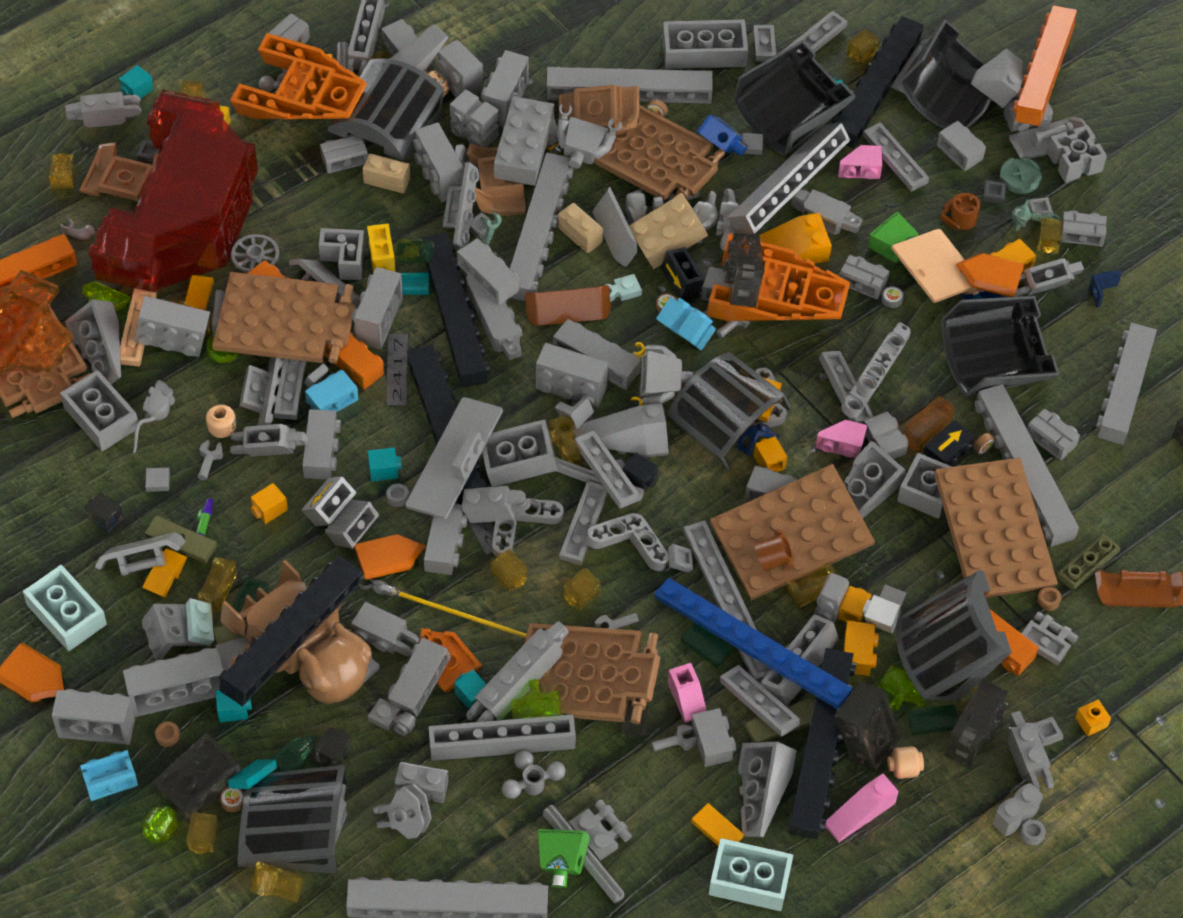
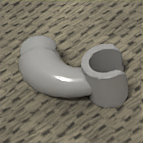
M67 219L69 227L60 224L63 234L70 235L76 239L86 240L95 234V230L91 225H86L81 229H74L71 219Z

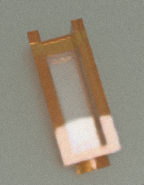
M940 396L933 400L905 425L903 434L908 439L909 447L919 453L926 443L953 421L956 408Z

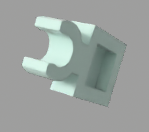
M635 274L614 279V285L605 284L609 286L610 302L615 300L616 297H620L621 301L642 295V289Z

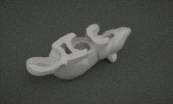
M730 188L724 190L716 236L723 235L720 242L722 251H724L729 233L736 235L727 217L740 206L735 201V194Z
M710 191L706 202L699 201L693 208L706 231L714 227L718 221V211L715 207L716 193L714 191Z

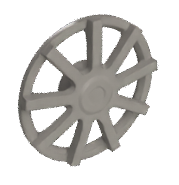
M261 234L244 236L234 244L231 250V259L235 268L245 273L251 271L255 263H262V260L271 262V266L276 265L280 255L276 242L270 237ZM255 237L264 238L261 245L256 244ZM251 238L252 245L249 247L242 243V241ZM269 241L274 246L271 249L263 250ZM239 246L246 253H236L235 250ZM276 252L275 258L265 256L266 254ZM235 257H246V259L238 263ZM248 262H251L249 269L243 267Z

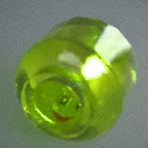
M168 806L151 808L141 822L142 834L153 843L166 842L178 826L175 811Z

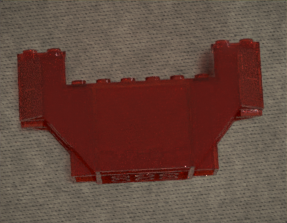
M162 89L160 96L156 97L153 112L149 113L147 118V125L150 126L149 137L152 139L153 148L160 149V154L156 160L155 170L150 173L149 184L142 191V200L140 204L136 205L134 213L110 208L108 215L103 217L102 227H99L97 230L95 243L91 244L89 248V257L92 260V270H94L96 280L153 293L189 280L192 275L200 276L227 266L231 257V250L237 242L252 205V185L258 173L255 144L244 142L237 136L224 120V114L220 110L219 101Z

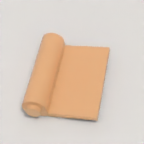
M941 229L933 230L891 247L933 303L960 293H964L969 299H976L984 292L983 290L972 288L967 282L968 279L964 273L960 272L957 268L956 263L965 259Z

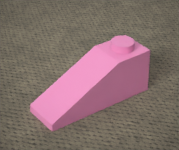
M881 774L865 785L826 820L825 827L840 842L895 805L899 791L884 774Z

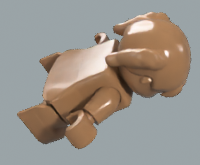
M284 560L279 583L269 594L260 587L257 588L256 598L259 600L257 603L247 595L245 597V604L238 613L226 601L223 602L221 624L232 634L245 636L251 644L255 637H260L265 632L266 627L271 621L275 622L279 618L280 613L286 606L290 607L294 603L299 592H304L307 589L306 584L302 582L300 574ZM342 604L275 672L278 673L285 670L287 673L293 674L299 670L300 680L307 688L309 694L317 701L326 704L343 701L360 689L365 681L368 671L367 666L372 657L370 646L361 637L345 629L339 623L338 611L341 609ZM245 643L244 653L250 648V644ZM237 657L231 658L230 666L234 664Z

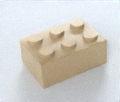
M683 193L629 225L637 244L653 270L662 265L667 251L682 247L687 249L708 236Z

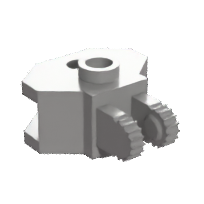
M415 784L405 785L396 791L392 802L373 807L374 813L388 812L389 819H381L376 822L377 828L391 827V829H397L407 839L417 838L420 833L425 832L432 818L427 796Z

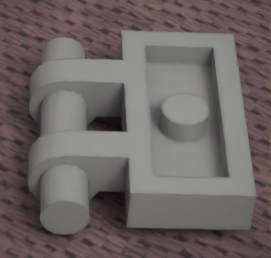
M1037 612L1034 620L1039 622L1040 625L1031 620L1021 634L1039 647L1037 652L1039 655L1058 666L1071 647V644L1065 640L1074 644L1079 636L1071 632V628L1063 627L1053 621V617ZM1047 629H1050V630H1052L1053 632L1057 633L1058 636L1054 635L1053 633H1051V632L1048 631Z
M603 800L597 801L594 805L599 811L598 814L594 815L590 809H587L569 822L574 831H584L590 836L588 848L598 861H601L618 849V843L615 841L616 838L620 836L624 842H627L632 837L627 830V825L623 821L620 822L614 815L612 807L606 805ZM607 820L612 829L607 831L601 823Z

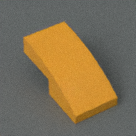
M168 548L163 551L166 565L153 567L142 587L166 598L174 578L179 577L188 558Z

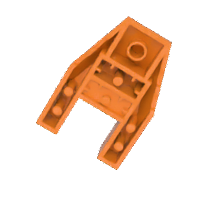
M266 33L258 51L266 64L288 70L275 94L239 83L230 102L237 114L253 119H349L367 83L355 73L340 65L337 60L329 57L320 48Z
M729 233L721 265L741 271L742 268L754 269L753 274L761 275L762 277L757 294L741 295L737 294V289L714 284L706 316L725 321L841 319L850 282L829 270L825 272L815 266V262L808 258L807 261L795 255V251L792 249Z

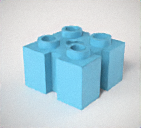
M670 297L656 318L668 329L701 351L716 330L711 325L713 322L699 310L696 309L695 311L690 304L681 298L676 301Z

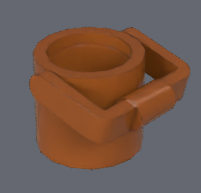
M970 193L957 194L942 207L943 211L939 218L955 231L959 229H972L977 223L980 201L975 195ZM951 211L949 218L948 216H946V214Z
M782 530L775 531V536L755 544L757 557L765 571L782 565L785 566L786 571L794 569L792 563L793 553Z

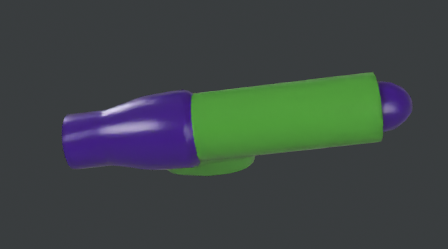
M206 499L205 505L198 513L197 520L199 524L196 533L205 536L212 514L214 502L212 499Z

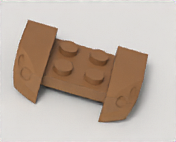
M605 85L574 89L573 93L559 94V107L563 103L562 112L568 113L571 105L572 112L568 115V120L571 116L605 128H609L608 122L614 118L612 128H617L619 122L622 123V129L616 132V134L620 135L637 126L639 117V86L621 87Z
M116 143L103 144L99 146L79 192L100 197L101 193H106L137 201L170 188L173 175L171 163L157 152L154 155L153 165L118 157Z
M469 144L467 150L469 162L478 167L481 190L475 188V201L479 209L484 213L492 215L493 212H496L500 216L526 214L523 183L494 178V161L498 147H482L476 144Z

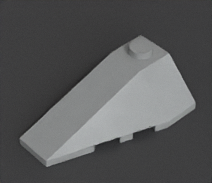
M433 24L390 59L407 63L424 72L449 36L437 25ZM390 66L376 88L385 95L402 69ZM407 71L389 99L402 103L419 77Z
M1005 49L975 72L971 84L1004 108L1018 94L1021 87L1023 60L1008 49Z
M93 299L69 317L65 323L71 341L74 345L79 346L82 351V357L88 359L92 365L91 370L93 372L98 370L110 384H113L121 378L119 321L112 302Z
M662 403L637 406L585 422L577 430L573 428L575 438L595 431L607 449L616 450L619 454L637 452L646 458L669 455L666 420Z
M871 441L855 458L853 467L846 477L844 485L861 517L864 518L894 493L903 483L907 473L901 465Z
M779 742L742 744L738 772L742 775L743 786L739 788L740 795L743 796L744 806L741 809L742 833L745 838L764 837L793 774L797 750Z

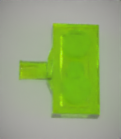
M95 280L83 285L82 294L89 297V302L93 299L112 302L115 310H120L130 305V296Z
M891 664L880 683V687L890 691L895 696L890 703V707L898 710L903 701L912 702L923 707L927 699L921 696L906 671ZM920 679V681L926 689H929L930 687L934 686Z
M537 679L529 680L530 694L523 698L511 700L513 719L562 715L559 692L557 690L547 693L539 692V680Z

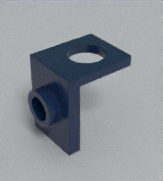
M1120 270L1092 275L1089 289L1097 308L1101 306L1104 296L1102 289L1118 286L1121 277Z
M759 422L757 425L751 424L740 435L736 448L751 456L758 436L767 438L776 436L777 440H779L780 435L772 431L770 426ZM749 435L750 444L745 448L744 440Z

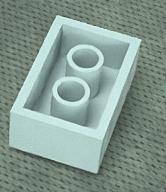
M62 565L23 591L27 606L68 652L107 625L104 611Z
M721 838L710 882L709 895L782 911L793 854Z

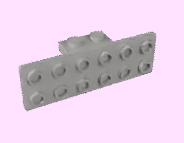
M466 397L461 399L405 504L407 509L447 519L503 412L502 407Z

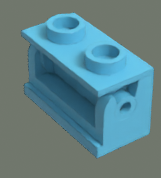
M343 369L329 375L327 379L320 383L311 385L305 391L306 403L310 405L312 410H332L337 413L358 400L357 386Z
M127 750L113 752L108 757L99 760L92 759L80 765L91 801L138 786Z

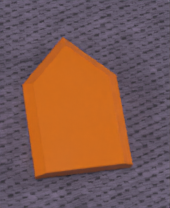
M980 253L956 263V266L960 272L964 273L968 279L967 282L972 288L1006 297H1015L1024 264Z
M399 534L357 543L354 546L365 580L410 570L416 558L426 548V545Z
M421 629L420 641L423 637L448 649L451 656L437 682L443 692L452 690L454 682L461 674L468 673L471 670L478 673L481 670L482 664L455 632L445 631L443 633L431 631V629Z
M25 643L19 644L0 666V684L30 702H37L43 698L54 696L56 698L57 690H64L61 665Z

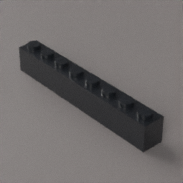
M901 16L898 23L894 22L892 25L890 36L884 38L881 50L878 49L874 55L873 63L867 65L865 76L859 78L856 90L851 91L855 95V99L839 112L838 119L834 118L832 124H843L850 138V141L846 144L851 148L856 146L863 131L867 128L891 89V85L921 40L924 24Z
M447 233L421 237L423 256L460 386L464 388L487 383V374L490 373L488 361L483 359V356H485L483 343L478 342V338H480L478 326L473 325V321H475L473 309L468 308V304H470L468 292L463 291L465 283L463 275L458 273L460 266L458 265L457 257L453 256V253H455L453 241H449Z
M432 344L408 350L407 359L437 446L458 405L453 403L455 398L452 387L447 386L448 376L446 370H442L440 367L442 365L440 353H435ZM478 460L456 500L457 504L462 505L464 489L487 487L484 477L479 476L480 466Z
M341 556L334 562L330 561L324 568L323 573L319 577L315 576L304 592L298 593L294 603L290 607L286 606L280 613L279 618L275 622L271 621L260 637L254 638L250 648L245 653L241 652L230 668L227 667L222 671L219 677V691L243 707L360 585L362 570Z
M825 648L821 669L852 687L853 684H849L848 681L849 676L854 677L857 663L852 662L854 653ZM815 698L789 834L818 839L819 832H824L827 818L822 817L824 809H829L831 795H827L828 786L833 787L835 773L831 772L832 764L837 765L840 750H835L837 742H842L844 728L840 727L841 720H846L848 706L843 705L838 710L820 698Z

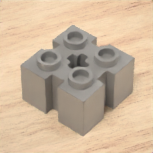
M466 89L450 104L451 132L455 136L462 139L467 138L469 144H476L482 147H488L499 136V125L495 124L499 120V111L496 107L486 101L484 103L480 102L478 96Z
M1088 125L1073 129L1071 135L1063 132L1050 137L1047 154L1053 164H1059L1058 172L1065 183L1079 179L1081 173L1089 176L1103 171L1107 155L1100 143L1094 144L1096 137Z

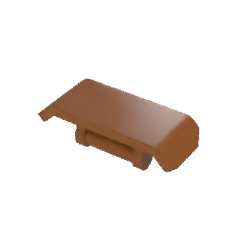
M608 285L546 292H528L525 294L526 315L531 324L535 326L565 323L567 319L573 322L608 318L611 309Z
M1103 570L1095 572L1097 593L1101 602L1106 606L1178 607L1183 605V573L1180 571L1171 575H1166V571L1132 572L1121 570L1120 574L1106 573Z

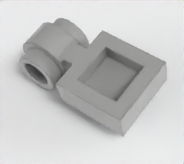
M381 698L368 715V721L387 731L394 725V730L402 736L412 731L416 721L412 714L408 712L401 714V708Z

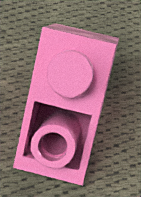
M860 145L840 161L838 177L880 179L882 146Z
M849 420L837 423L818 432L816 448L824 452H833L848 458H856L862 450L867 425Z
M691 663L670 669L668 673V686L684 722L692 721V714L707 711L700 682Z

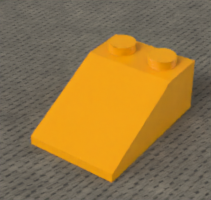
M820 212L798 216L756 237L757 241L792 249L795 251V255L806 261L808 258L815 262V264L828 262L830 259L831 243Z

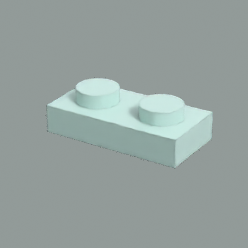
M190 598L186 603L188 641L210 646L214 642L211 603Z

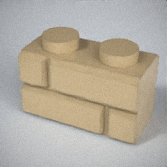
M369 154L363 166L364 183L404 194L411 178L410 164Z
M572 203L558 214V228L578 246H581V249L586 253L591 252L603 242V228L575 203Z

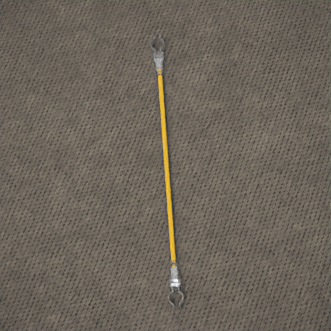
M370 579L373 585H359L363 590L372 588V591L379 595L403 597L526 638L527 635L526 633L403 593L382 580L373 581Z

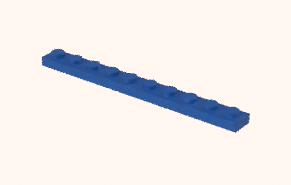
M668 578L654 593L655 599L834 708L840 710L854 694L852 687L674 580Z

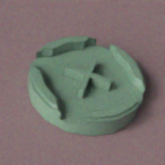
M1025 157L1008 159L1003 163L999 173L1001 183H1006V189L1017 194L1033 192L1038 188L1042 179L1039 165Z

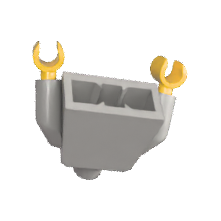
M641 342L635 343L636 347L642 348L640 352L633 353L638 358H642L640 396L643 399L632 397L631 401L638 400L639 406L663 404L671 400L680 391L681 384H686L693 377V372L682 371V360L676 358V355L665 346L647 345L645 347Z

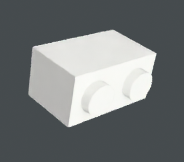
M873 595L872 600L867 599L864 605L863 616H865L866 623L875 624L876 628L893 634L898 617L901 614V608L896 603Z

